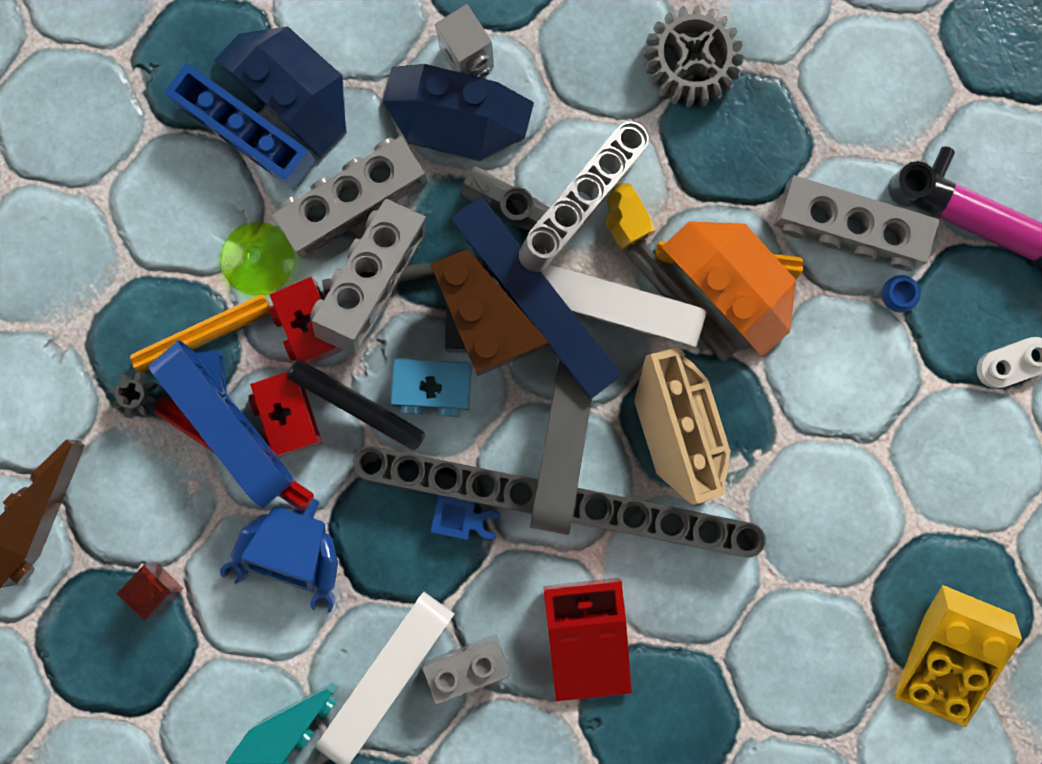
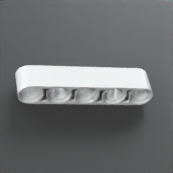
M552 265L541 271L574 314L688 347H697L707 313L705 309Z
M423 592L314 748L336 764H350L455 613Z

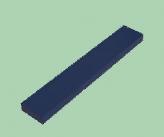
M479 196L450 218L452 224L513 302L547 339L549 348L590 400L622 376L542 272H531L520 263L519 250L521 246L482 196Z

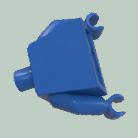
M313 499L305 511L298 510L295 507L290 511L274 506L269 514H261L244 526L239 532L230 555L233 560L222 566L220 569L221 576L223 578L228 576L231 567H234L238 572L235 584L243 581L250 571L312 593L316 585V588L319 590L314 594L310 602L312 610L315 611L317 599L323 597L329 602L328 613L331 612L335 604V595L331 590L335 588L338 560L333 538L326 534L325 523L314 519L319 502Z

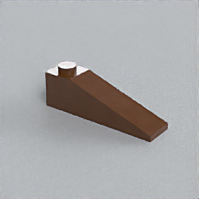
M66 439L32 472L30 481L33 483L29 487H24L15 494L11 493L3 501L5 511L0 515V588L14 585L19 586L33 574L35 568L32 565L42 553L84 450L85 444L80 440Z

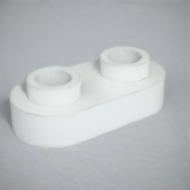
M1030 337L984 354L977 364V375L980 381L990 388H1002L1042 374V338ZM1033 349L1040 353V360L1038 362H1035L1031 357ZM998 362L1003 363L1005 366V373L1003 375H1000L996 370Z

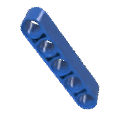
M177 340L149 365V369L245 493L258 506L264 508L294 482L292 475L202 361L184 342Z

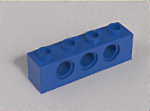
M187 62L164 91V94L178 108L293 191L316 162L308 149Z

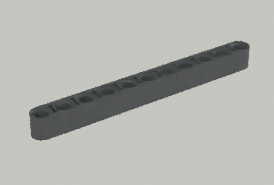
M375 446L361 448L353 459L355 473L360 478L368 481L530 514L533 511L538 479ZM377 453L382 460V466L377 473L371 475L365 471L363 461L368 454ZM408 460L415 461L419 466V475L412 482L405 481L400 475L401 465ZM445 467L453 469L457 475L455 486L449 490L441 488L436 481L438 472ZM487 475L493 479L495 488L490 496L481 497L475 493L473 483L478 476ZM519 482L528 484L532 490L531 500L523 505L514 503L510 497L512 486ZM577 488L572 518L574 523L742 557L759 555L766 544L763 530L758 525L750 522ZM592 498H600L606 506L605 514L597 520L590 519L585 512L586 503ZM632 505L638 506L643 513V519L638 526L628 527L623 521L624 510ZM674 513L679 518L680 526L675 533L667 535L661 529V520L666 514ZM706 521H712L717 528L715 538L709 542H703L699 537V527ZM748 528L753 533L754 541L748 549L741 550L737 545L736 537L741 530Z

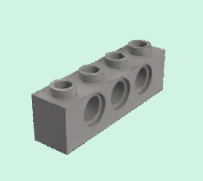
M402 135L395 140L392 137L383 140L375 146L374 153L364 159L356 157L342 167L343 171L332 178L326 176L317 180L311 185V191L300 198L292 196L278 206L280 210L272 215L295 252L302 259L367 220L373 209L379 210L385 198L396 202L428 182L425 172ZM386 168L391 171L390 177L385 182L376 183L372 181L373 173L376 170ZM354 187L359 190L358 196L354 201L348 203L341 201V194L346 188ZM318 206L326 208V215L321 221H309V214L312 209Z
M793 175L786 183L774 226L783 228L782 232L791 237L804 238L805 235L819 239L818 244L831 249H840L841 246L855 250L854 255L867 260H876L877 257L891 261L890 266L893 268L912 271L913 268L916 269L928 262L940 219ZM817 207L822 209L826 215V222H816L811 216V208ZM848 218L859 221L862 227L861 234H854L848 229ZM884 229H890L896 234V245H890L885 241L883 236Z
M386 198L379 210L373 209L366 221L364 235L361 239L356 238L348 251L347 263L343 269L338 268L334 272L329 283L330 291L324 300L319 299L316 302L310 315L315 337L355 356L426 236V216ZM382 242H390L393 244L390 247L378 246V244ZM366 271L375 273V275L370 278H363L359 276L361 273ZM345 302H355L358 304L352 309L340 307Z

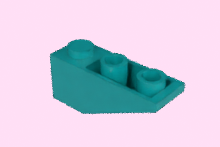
M331 683L257 722L248 730L225 763L291 764L287 761V758L294 748L301 752L315 733L309 729L317 716L324 720L336 704L337 700L332 695L338 686Z

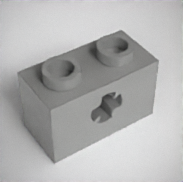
M464 5L435 23L440 51L453 71L485 79L491 73V68L494 67L492 41L469 5Z
M497 634L427 660L422 667L436 705L507 678L510 674V669Z

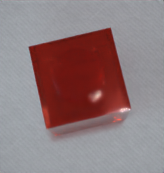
M155 562L143 565L118 591L117 595L145 621L158 616L182 591L183 587L163 567Z

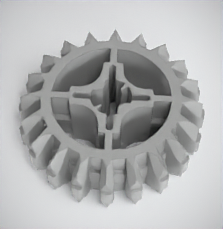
M699 5L694 7L692 14H689L683 6L679 9L678 18L669 11L665 15V23L657 21L654 24L653 30L655 33L648 34L646 43L650 47L644 48L643 57L649 60L644 65V71L646 73H654L649 80L651 86L662 84L659 90L660 97L665 96L670 91L673 93L671 100L673 104H677L680 97L686 98V107L689 108L692 107L694 99L697 98L699 104L703 107L707 105L709 96L713 100L718 101L722 97V90L729 92L734 85L732 80H737L741 74L737 66L742 65L744 56L737 53L743 47L742 41L732 40L737 34V28H724L728 21L727 16L717 21L713 19L715 15L714 8L710 9L707 15H701ZM684 33H698L702 35L692 38ZM713 42L721 54V69L714 64L716 60L709 53ZM665 45L672 49L671 54L678 61L673 72L665 61ZM702 48L699 59L697 60L696 58L695 61L689 60L684 66L688 52L691 56L692 52L697 53ZM695 75L705 81L692 82L684 79L687 76Z

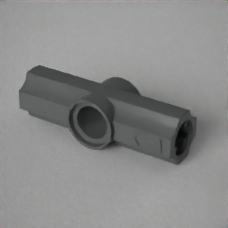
M476 166L469 172L459 193L460 197L470 202L482 196L494 213L502 218L507 225L519 227L527 232H530L551 207L533 197L525 188L514 187ZM513 199H519L525 203L527 210L521 215H513L508 212L506 204ZM555 218L559 225L569 227L565 220Z

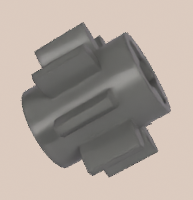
M141 372L135 374L134 380L126 374H120L122 382L117 387H110L109 389L115 393L116 401L111 405L112 408L125 407L124 417L133 419L136 410L142 416H150L148 408L153 403H158L159 401L158 398H155L153 391L159 386L158 383H144L146 374ZM132 390L141 393L139 400L130 398Z

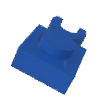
M438 495L430 532L468 540L470 529H473L485 539H495L497 533L486 531L483 527V522L488 517L500 519V513L494 510H486L481 514L474 513L476 502Z

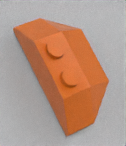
M689 221L661 246L761 357L790 333L796 279L746 224Z

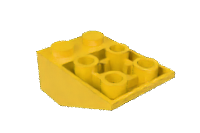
M942 585L924 615L895 690L894 698L966 728L1022 641L1014 614Z

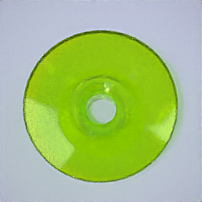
M251 222L236 228L225 240L220 254L221 269L227 281L240 292L254 296L270 294L281 288L291 276L295 263L294 249L284 232L276 226L265 222ZM254 250H259L261 253L260 259L255 263L250 262L249 254Z

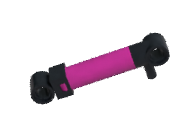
M948 146L941 147L933 167L920 161L910 162L890 179L888 186L889 195L897 204L915 206L1029 259L1028 265L1042 271V223L944 178L955 155L953 148ZM906 177H912L916 180L919 187L917 192L907 187Z

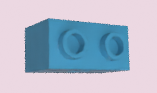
M394 359L391 404L401 407V414L423 415V408L438 409V416L461 417V410L469 411L472 365L467 362ZM435 379L436 384L441 386L442 390L440 394L435 392L437 397L429 399V395L422 391L425 383L429 385L428 380Z

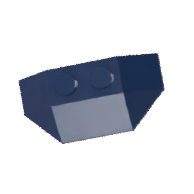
M290 27L240 33L214 59L223 70L321 159L347 133L343 76Z
M428 64L392 67L383 98L384 106L408 144L476 161H482L512 144L524 140L534 106L533 101L499 82Z

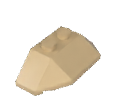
M680 347L649 354L645 357L634 403L656 474L691 505H695L725 494L726 485L724 482L728 473L731 451L708 379L694 363L684 357L685 353Z

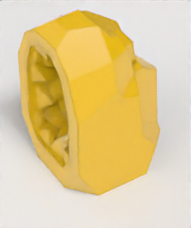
M621 183L614 187L613 192L607 199L609 214L605 222L620 251L631 248L636 242L649 238L654 234L655 228L634 188L629 183Z

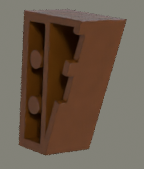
M467 249L431 264L477 376L548 347L549 342Z

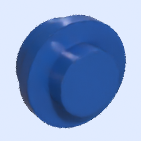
M896 275L888 279L883 285L881 292L882 300L886 307L894 312H907L918 304L920 288L911 277Z

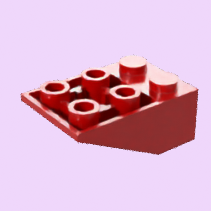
M619 578L543 586L556 702L632 693L622 581Z

